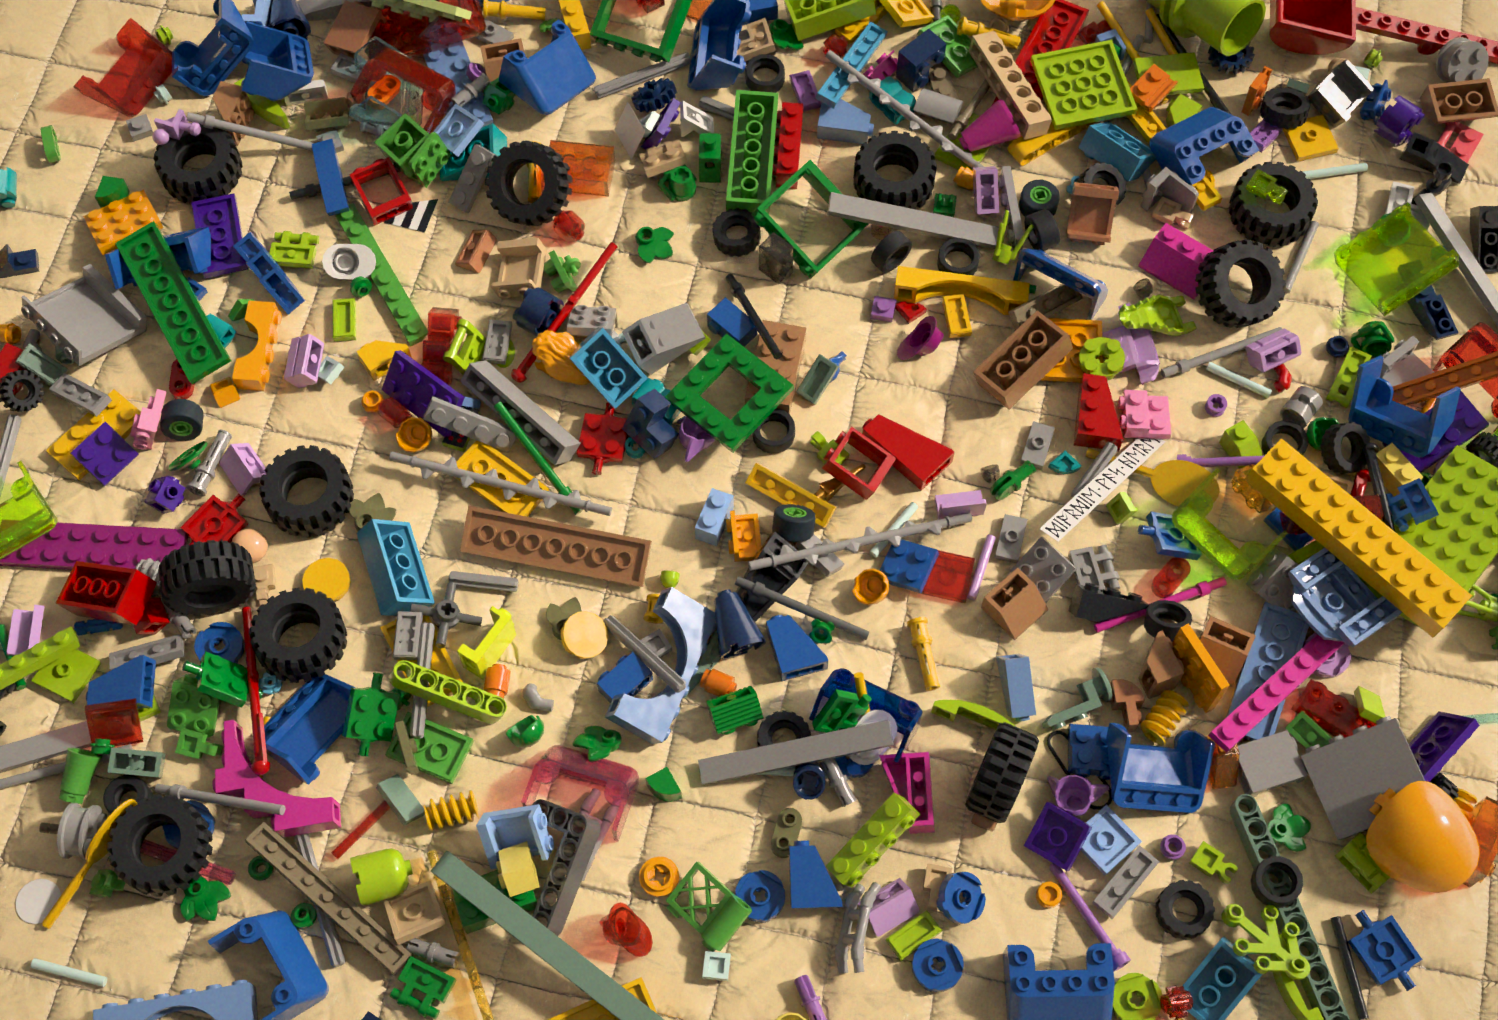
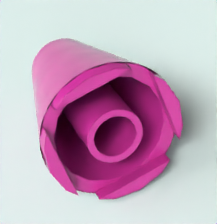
M1002 99L996 101L960 133L962 137L959 138V141L964 150L968 149L972 152L1021 137L1019 128L1014 123L1013 116Z

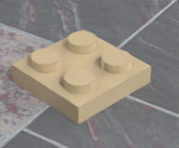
M431 880L410 888L398 896L383 900L398 945L446 925Z

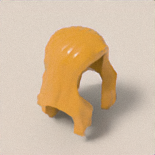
M545 330L543 333H539L538 337L534 338L532 352L537 360H541L539 363L534 362L537 370L543 371L551 378L581 386L590 383L569 359L579 346L572 335L567 332L555 333Z

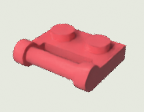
M1460 121L1447 122L1437 142L1445 147L1453 132L1458 133L1459 135L1449 151L1468 163L1484 134L1460 123Z

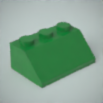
M498 869L481 875L482 878L526 912L535 910L538 902L534 890L510 897L507 888H501ZM453 890L461 923L467 934L496 924Z

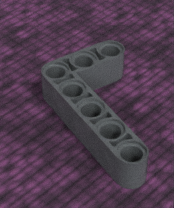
M538 799L532 805H540L542 813L546 815L547 826L564 832L532 917L559 936L564 928L600 834V824L591 817L555 803Z

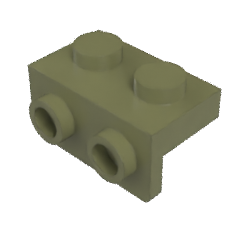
M345 97L304 102L306 130L319 132L329 127L342 129L349 125L350 115Z

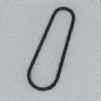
M1054 731L1048 735L1047 746L1067 776L1070 773H1068V770L1051 746L1050 740L1056 734L1063 735L1068 740V735L1062 731ZM1100 779L1103 784L1109 786L1105 780ZM1110 786L1108 790V802L1102 806H1094L1091 804L1090 808L1094 810H1101L1104 806H1109L1111 804L1112 791Z

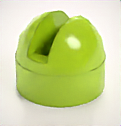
M669 570L661 571L660 581L665 588H674L679 582L680 573Z

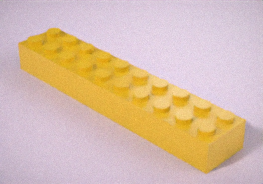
M1282 438L1252 468L1245 478L1249 485L1432 638L1445 628L1472 597L1470 593Z

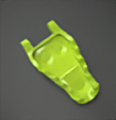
M1161 294L1153 295L1150 299L1145 298L1135 305L1126 306L1124 304L1118 312L1121 323L1127 329L1142 328L1169 336H1180L1197 329L1194 321L1183 323L1177 308L1186 303L1184 296L1168 297Z

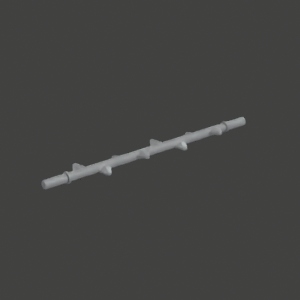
M831 50L827 52L825 57L841 68L842 72L844 71L848 74V83L859 82L879 97L881 104H888L908 119L911 131L921 129L941 145L942 151H950L971 167L972 171L973 168L984 167L980 164V161L977 162L972 158L971 152H964L944 137L941 125L931 127L911 112L908 104H901L882 90L879 78L869 80L849 65L848 61H844Z
M396 452L390 453V461L410 465L412 468H420L423 479H428L434 472L461 478L463 488H467L473 482L503 489L506 500H510L516 493L543 499L546 509H550L556 503L583 509L585 512L590 511L606 516H611L612 507L593 503L591 500H581L578 490H574L568 496L542 490L536 478H533L527 485L498 479L496 469L490 470L485 475L459 469L454 457H451L444 464H439L417 458V456L412 457Z
M971 513L952 517L946 516L943 519L921 524L906 521L903 528L877 533L869 526L865 528V533L862 537L835 543L829 539H823L821 546L793 551L787 545H783L780 555H770L767 558L749 561L748 566L750 571L770 566L776 567L779 564L805 559L814 566L817 563L818 556L842 550H849L855 554L858 553L860 546L888 541L893 546L899 547L901 537L928 531L935 535H940L942 528H951V526L972 522Z

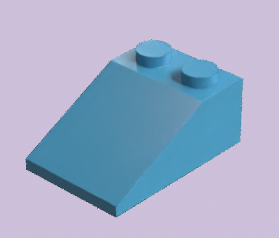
M1225 936L1219 940L1173 997L1178 1004L1197 1020H1225L1263 975L1256 972L1253 966L1255 961L1248 955L1238 956L1234 953L1232 949L1233 943Z

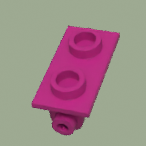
M893 50L888 56L884 53L876 61L878 66L876 68L871 66L863 75L869 80L879 78L881 81L886 78L882 72L887 77L891 76L897 70L898 59L891 56L895 51Z

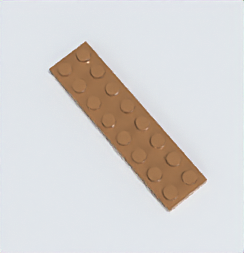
M468 506L460 552L643 587L652 541Z

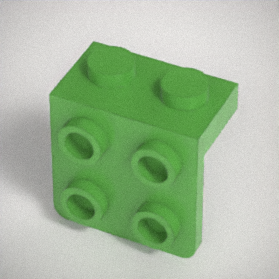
M432 132L408 164L414 172L410 179L426 188L435 179L437 173L451 156V153L437 133Z
M185 674L183 677L173 681L167 727L177 731L186 728L211 737L215 734L220 699L197 691L198 682L195 674Z

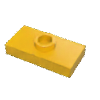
M964 294L942 296L949 338L971 336L972 329Z

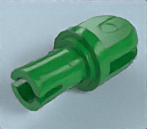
M1026 460L1025 463L1014 471H1005L1003 476L991 486V494L995 495L997 500L1005 499L1014 491L1020 490L1021 482L1035 473L1036 468L1033 464L1029 466L1031 462Z

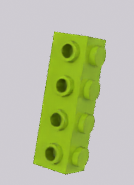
M893 793L826 865V868L841 884L853 887L862 880L864 874L872 866L879 862L881 856L897 842L903 832L914 824L920 813L904 797Z

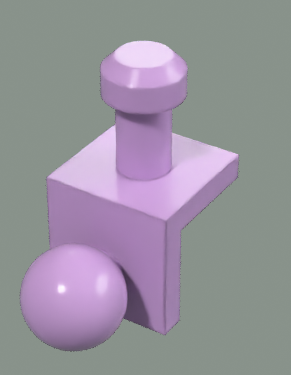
M179 109L173 118L167 120L155 118L154 123L157 130L153 132L152 138L156 144L164 145L169 141V137L180 140L184 131L197 136L201 132V126L195 122L192 124L188 123L184 111Z

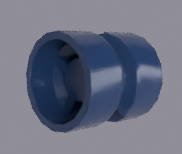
M813 762L796 766L793 774V787L799 797L805 800H813L823 793L825 789V772L819 763Z

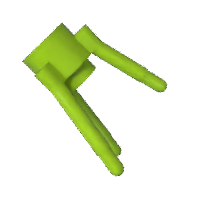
M1005 210L1003 221L999 224L996 248L992 257L993 260L1004 264H1009L1010 259H1016L1018 251L1033 229V225H1030L1014 250L1011 251L1012 246L1003 243L1009 215L1008 210Z
M1474 584L1472 589L1486 598V600L1483 599L1479 604L1468 600L1465 605L1477 609L1478 613L1459 610L1457 615L1478 618L1483 621L1489 619L1497 622V597L1489 595Z

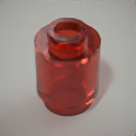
M393 397L383 399L378 406V415L394 428H399L402 422L412 417L410 411Z

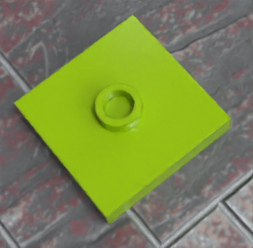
M75 649L40 668L31 681L74 704L101 662Z

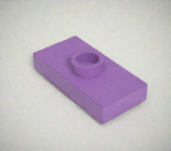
M810 70L789 75L798 103H803V112L821 108L822 102L815 99L818 91Z
M1263 119L1250 132L1260 150L1259 152L1262 153L1282 133L1283 128L1272 126Z

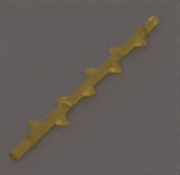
M436 850L427 853L431 868L439 861ZM434 875L433 879L436 880L483 1020H494L449 886Z

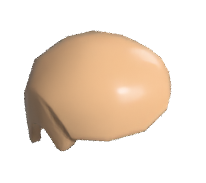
M243 529L232 538V542L243 546L251 554L252 563L260 561L266 555L268 544L266 537L261 532L255 529Z

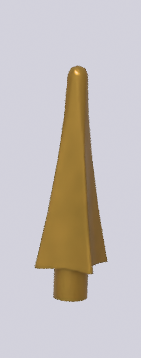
M861 464L850 470V472L856 476L866 466ZM836 478L819 483L820 489L814 495L821 499L825 498L828 502L845 485Z

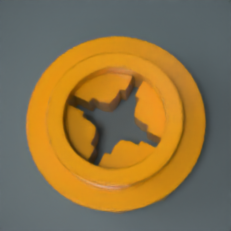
M653 857L647 860L640 869V885L647 894L653 895L656 898L668 896L679 882L678 868L673 861L666 857ZM655 868H657L660 874H667L663 878L664 886L661 883L659 884L657 880H652L655 878Z

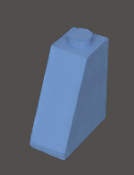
M842 99L834 109L821 103L817 138L863 144L868 142V136H873L874 124L870 123V114Z
M1020 653L996 656L1007 715L1015 718V721L1030 720L1029 716L1036 715L1029 657Z

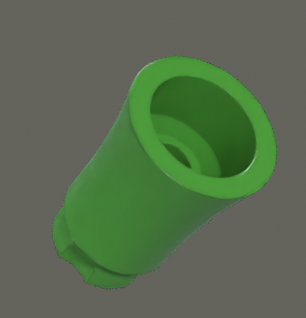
M67 748L66 764L60 785V800L78 804L83 803L102 755L91 753V751L85 749Z

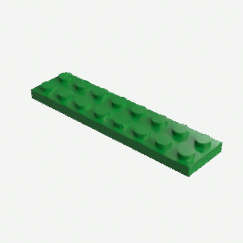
M153 221L115 243L189 382L194 384L231 362L227 351L158 225Z

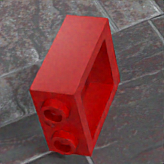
M389 157L377 159L371 165L365 168L359 167L349 174L351 183L374 226L413 209L412 200ZM389 173L400 196L372 208L360 185Z
M851 426L846 433L841 431L834 441L837 443L835 449L830 448L823 459L826 462L822 469L867 500L875 493L896 458ZM846 443L878 464V467L867 483L835 461Z

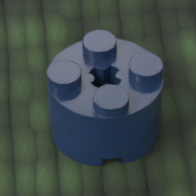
M540 287L535 289L528 288L523 295L524 300L521 306L513 313V319L518 327L538 337L539 333H543L548 329L561 311L560 304L564 306V302Z

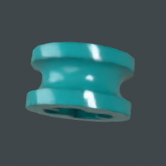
M629 437L625 442L627 455L634 459L642 457L646 451L639 444L638 450L633 451L632 447L636 442Z

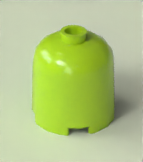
M393 848L350 858L352 872L356 874L357 879H360L361 884L356 885V889L362 906L404 893L409 884L408 876L413 874L410 860L405 861L402 853Z

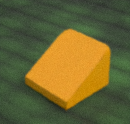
M231 377L209 385L220 408L240 400Z

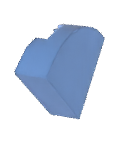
M465 397L462 406L480 409L481 401L474 397Z

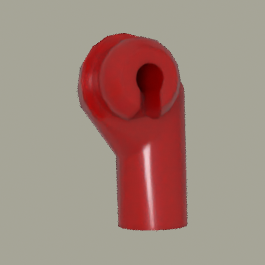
M1283 363L1273 368L1279 376V380L1274 383V387L1279 393H1282L1285 389L1288 390L1292 381V376Z

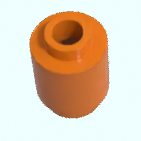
M493 664L492 667H488L483 690L504 699V696L508 693L511 671L502 664Z
M706 669L701 678L700 687L704 688L705 692L720 697L721 695L736 691L737 683H735V677L716 669Z

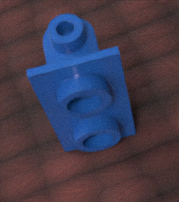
M1387 80L1384 81L1383 85L1379 83L1372 85L1374 91L1367 95V101L1364 102L1360 111L1361 118L1363 120L1373 119L1374 125L1377 124L1385 111L1386 102H1389L1391 98V89L1388 88Z

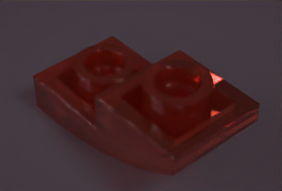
M1104 19L1098 24L1093 21L1080 29L1077 35L1084 45L1095 43L1097 35L1112 29Z

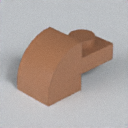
M1112 679L1110 683L1112 689L1111 708L1112 710H1122L1124 727L1127 729V732H1135L1142 721L1141 711L1138 708H1141L1145 701L1144 695L1134 683L1124 679Z

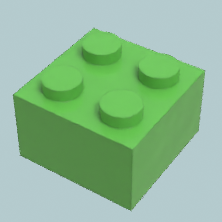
M405 113L374 143L386 158L389 157L391 162L410 179L414 172L408 165L409 161L430 134Z

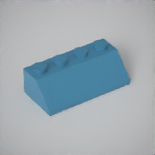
M371 519L356 534L381 615L397 616L398 611L410 612L412 603L428 607L434 605V598L410 522Z

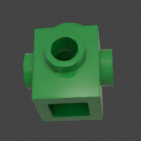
M498 77L485 88V96L482 103L499 115L505 110L509 111L515 103L513 99L515 94L499 82Z

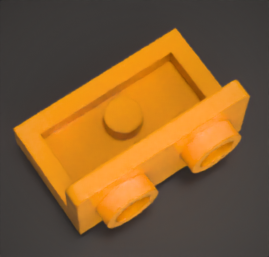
M735 510L730 511V519H726L727 533H732V540H728L729 554H734V562L752 561L756 553L761 549L758 513L735 515Z

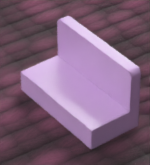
M249 443L230 444L219 461L220 466L240 495H246L252 484L260 483L261 476L263 474L266 475L265 466Z
M981 490L935 495L938 520L946 516L952 517L971 513L972 516L984 515L987 505L986 499H982Z
M34 605L33 611L13 610L7 655L15 656L21 654L39 643L44 606Z
M901 878L880 889L870 910L869 922L875 935L878 937L920 912L911 889Z

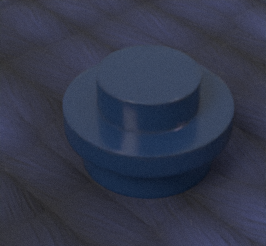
M1334 336L1326 343V351L1336 358L1345 356L1349 350L1348 341L1342 336Z

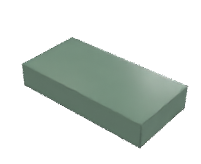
M30 343L27 344L15 361L16 364L28 372H33L34 376L39 377L50 386L63 373L68 371L66 367Z
M819 354L796 393L811 403L817 404L839 366Z
M399 774L378 783L376 789L403 825L424 816V808Z

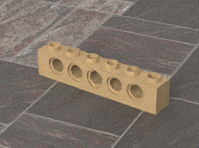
M995 31L973 35L968 51L998 99H1002L1013 116L1012 119L1017 124L1023 139L1046 135L1051 124V116L1045 110L1040 98L1034 93L1031 84L1025 79L1021 69L1014 62L1012 55L1005 48L1003 41Z

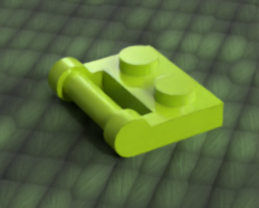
M459 319L456 325L458 329L443 359L464 375L470 363L481 361L486 338L469 321ZM465 333H466V334H467L466 339H465V341H464V344H463V346H462V348H461V351H460V353H459V356H458V355H457L458 350H459V348H460V345H461V343H462V341H463V338H464V336H465Z

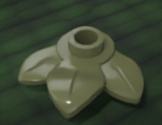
M377 493L365 503L358 499H353L350 515L355 519V528L359 531L364 527V523L369 522L371 519L392 521L396 515V509L391 507L385 508L381 494Z
M576 597L568 600L562 607L550 603L547 608V620L553 626L554 636L561 640L560 630L567 618L577 612H582L581 605Z

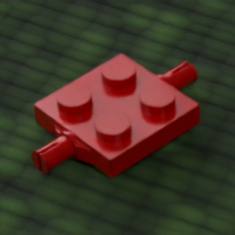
M609 402L606 403L604 414L585 413L579 439L581 444L577 449V457L588 458L594 461L592 473L595 475L597 473L598 475L602 474L603 463L623 462L625 442L628 434L622 430L627 418L613 416L614 408Z
M238 493L228 503L212 495L180 527L191 538L192 542L189 545L199 541L207 542V540H215L217 542L224 540L231 543L232 538L249 524L236 510L246 501L245 498Z

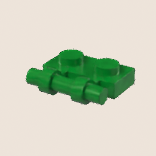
M835 689L812 722L814 730L828 733L838 731V729L843 730L855 727L858 724L857 720L860 715H864L868 710V704L872 700L871 697L863 694L858 699L856 693Z
M410 956L398 978L406 986L403 991L394 988L390 997L397 1000V1004L400 1006H408L418 1011V1015L424 1018L428 1016L436 1020L440 1010L432 1007L434 1000L436 999L444 1004L457 980ZM415 989L426 994L423 1002L412 997Z

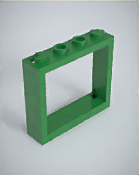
M602 0L590 35L596 39L595 43H599L604 47H607V44L612 45L614 49L621 52L629 50L631 54L643 58V55L649 56V59L654 62H661V60L670 62L692 0L676 1L659 48L605 33L616 0Z
M810 159L751 215L754 217L756 224L763 227L769 233L770 239L774 243L779 244L783 248L785 255L789 259L794 260L799 266L800 271L811 279L870 223L841 218L853 231L817 265L810 260L765 211L802 176L828 204L831 192L842 194Z

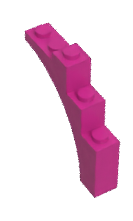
M234 720L224 721V730L221 732L224 744V753L222 754L224 768L215 769V778L212 781L213 790L216 794L284 805L286 810L283 815L243 809L253 819L272 816V828L283 838L341 828L340 803L333 797L307 798L293 796L275 789L267 784L259 775L255 774L251 769L252 763L244 745L243 728Z

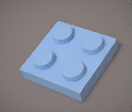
M455 103L433 132L439 135L451 153L459 157L484 123Z
M1106 805L1086 822L1092 826V829L1081 851L1106 876L1138 847L1142 841Z

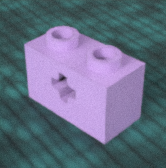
M994 166L973 168L974 211L977 214L999 213L998 169Z

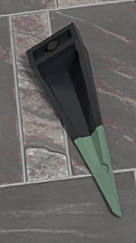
M772 532L753 560L767 558L770 555H780L783 545H787L793 551L798 550L779 534ZM802 559L779 564L776 567L770 566L752 571L748 568L743 578L754 583L758 581L765 584L766 588L783 594L800 577L808 562ZM738 587L736 590L754 622L775 603L763 596L760 598L751 594V591ZM717 628L708 643L707 650L698 662L699 667L696 674L690 679L687 695L701 681L705 670H711L721 659L718 649Z

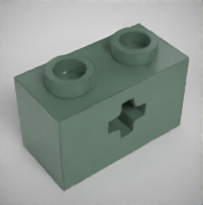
M111 747L108 773L162 778L166 754L163 752Z

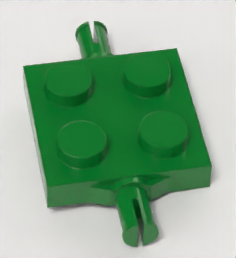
M206 651L201 657L200 665L187 660L184 662L182 670L196 676L198 682L197 691L241 708L246 703L247 695L249 696L247 668L243 665L236 664ZM259 689V697L261 699L263 692Z
M373 672L371 687H351L342 736L361 741L358 752L360 756H368L370 742H391L400 694L381 689L384 675L382 673Z

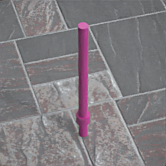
M1224 577L1209 582L1202 581L1197 583L1196 587L1160 600L1180 603L1196 596L1203 597L1210 594L1212 590L1226 586L1227 582ZM1147 609L1095 623L1094 629L1096 633L1145 616Z

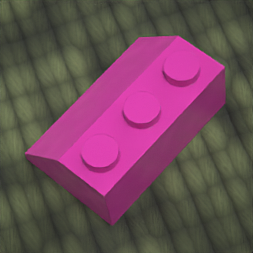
M1165 223L1154 237L1138 267L1195 300L1198 296L1195 287H1198V282L1195 281L1196 274L1201 272L1198 270L1201 262H1204V257L1208 253L1213 252V250Z

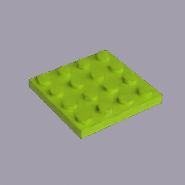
M1112 40L1031 56L1030 61L1055 130L1136 114L1137 106Z

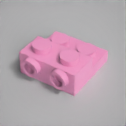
M157 389L155 397L150 396L147 408L142 407L141 415H135L130 434L131 437H134V448L151 450L166 391Z
M1124 390L1123 396H1119L1118 409L1122 410L1119 425L1124 431V438L1170 439L1171 425L1168 396H1147L1146 390Z

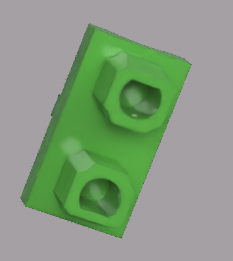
M555 250L548 253L551 259L544 263V270L550 277L557 272L559 273L558 277L551 280L553 288L558 293L568 288L572 292L575 291L577 285L570 273L573 276L579 274L578 269L581 266L579 259L571 258L570 255L564 257V262L562 257H558Z

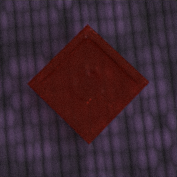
M938 550L939 555L921 594L966 603L975 558Z
M136 698L85 706L91 743H95V738L110 739V745L115 746L144 742Z

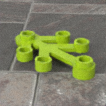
M1237 904L1226 906L1221 914L1223 922L1229 927H1242L1260 942L1249 943L1244 938L1237 939L1232 946L1236 955L1271 954L1281 960L1271 961L1266 956H1259L1253 964L1256 972L1260 974L1285 972L1289 978L1294 980H1301L1309 975L1310 964L1305 957L1300 955L1297 942L1300 929L1295 923L1288 922L1282 928V935L1287 940L1288 952L1281 947L1276 925V918L1279 912L1275 906L1267 905L1261 911V918L1265 922L1267 934L1244 916L1241 906ZM1266 911L1271 912L1273 917L1269 916ZM1287 928L1291 929L1294 934L1289 933ZM1238 944L1243 945L1245 950H1241ZM1259 962H1263L1266 968L1261 967Z

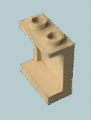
M539 238L498 241L497 250L502 255L498 282L491 283V288L499 298L523 296L528 288L535 289L541 287L547 249Z

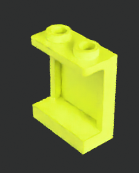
M492 606L489 609L494 626L475 651L465 644H462L457 650L463 668L482 680L486 676L487 668L492 667L516 636L511 614L503 608L498 610Z

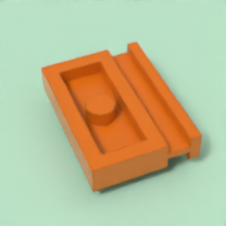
M1153 64L1130 90L1134 101L1142 107L1148 108V111L1151 113L1176 87L1178 82L1170 79V75Z
M1264 66L1262 73L1260 72L1252 82L1241 113L1249 116L1253 109L1257 110L1260 107L1273 69Z

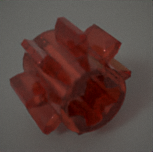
M832 34L823 42L825 45L823 53L825 55L831 50L841 58L848 51L846 49L848 41L843 35L838 37L836 34Z
M1183 986L1166 987L1167 994H1163L1160 998L1163 1012L1169 1014L1170 1018L1176 1017L1180 1019L1188 1017L1186 1010H1191L1193 1007V998L1190 992L1184 990Z

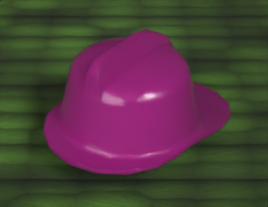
M927 316L922 319L916 328L902 341L897 350L899 359L907 360L916 354H931L937 349L944 338V334L937 328L935 317Z

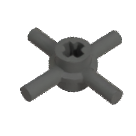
M453 582L447 583L445 599L435 605L434 608L412 603L410 612H422L424 616L432 617L435 625L439 628L436 641L438 648H445L448 630L459 622L481 626L483 617L460 612L458 605L454 602L457 585Z

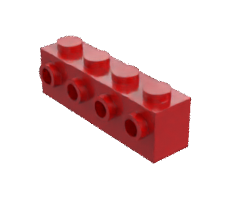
M782 102V111H777V123L780 124V128H776L775 141H779V146H774V159L778 160L777 164L773 163L772 176L776 177V188L782 186L799 170L803 103ZM798 181L790 189H797Z

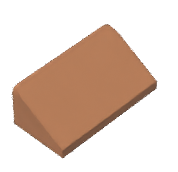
M472 230L455 265L475 273H480L497 238L489 230Z

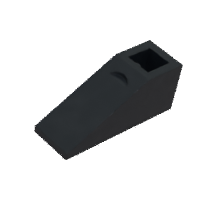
M1416 132L1411 135L1400 156L1401 160L1432 173L1438 162L1447 161L1453 166L1450 178L1458 184L1461 183L1469 166L1468 163L1435 140Z
M1498 206L1470 208V236L1474 257L1484 272H1498Z
M1085 583V586L1076 584L1068 611L1075 617L1100 622L1147 609L1149 604L1142 600L1141 595L1129 592L1127 596L1121 594V591L1117 589L1107 588L1105 591L1099 589V586L1095 584Z

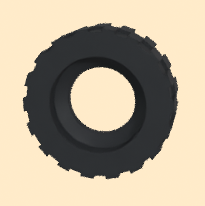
M1287 87L1273 88L1267 91L1263 97L1260 109L1261 117L1264 118L1265 122L1278 128H1297L1306 122L1311 102L1304 93L1296 89ZM1278 106L1289 107V108H1291V109H1293V110L1282 109V108H1279Z
M1104 162L1100 164L1095 163L1086 169L1077 180L1079 183L1092 184L1095 179L1102 178L1109 186L1118 187L1119 196L1115 207L1125 198L1127 189L1124 176L1111 164H1105Z
M740 208L728 209V211H724L720 216L716 217V221L713 222L712 232L714 243L719 251L731 257H741L742 255H748L751 251L753 252L759 246L761 230L760 226L754 221V217L751 215L752 212ZM733 226H744L747 229V235L741 239H729L726 231Z
M1348 422L1331 425L1329 429H1326L1321 439L1320 448L1321 456L1329 470H1333L1334 473L1346 474L1357 473L1365 468L1367 463L1365 456L1361 454V449L1363 445L1370 443V437L1361 425ZM1343 437H1347L1351 444V456L1349 459H1344L1341 453V440Z
M777 711L773 712L772 715H768L761 722L757 733L758 747L773 744L772 736L780 728L792 730L796 739L811 736V731L803 717L796 715L794 712Z
M1179 880L1176 883H1171L1161 892L1155 904V915L1158 918L1159 925L1164 928L1167 934H1171L1174 938L1178 937L1182 940L1196 938L1210 926L1214 919L1215 907H1213L1214 901L1212 897L1209 896L1207 890L1202 888V885L1193 883L1191 880ZM1178 898H1188L1195 903L1197 915L1194 920L1183 922L1175 917L1172 906Z

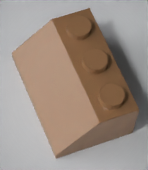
M1490 78L1427 85L1419 98L1425 117L1437 124L1498 117V105Z

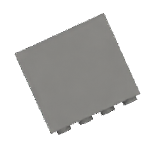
M91 264L83 267L82 278L31 302L25 295L22 296L21 311L24 317L30 319L40 332H44L55 346L60 347L66 357L70 360L72 359L78 366L146 332V315L118 289H115V286Z
M1390 716L1381 718L1376 721L1377 725L1368 729L1365 725L1352 730L1354 735L1346 738L1343 735L1336 736L1328 740L1329 745L1320 747L1319 744L1305 749L1306 754L1301 755L1338 840H1343L1368 830L1375 819V816L1369 812V809L1374 805V800L1380 793L1383 795L1388 788H1391L1397 794L1410 783L1425 781L1397 718L1391 719Z

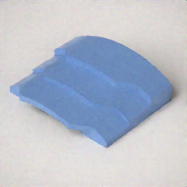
M1323 548L1288 573L1293 584L1291 603L1306 623L1324 640L1343 641L1347 645L1355 647L1402 613L1385 597L1382 596L1378 599L1348 566L1326 548Z

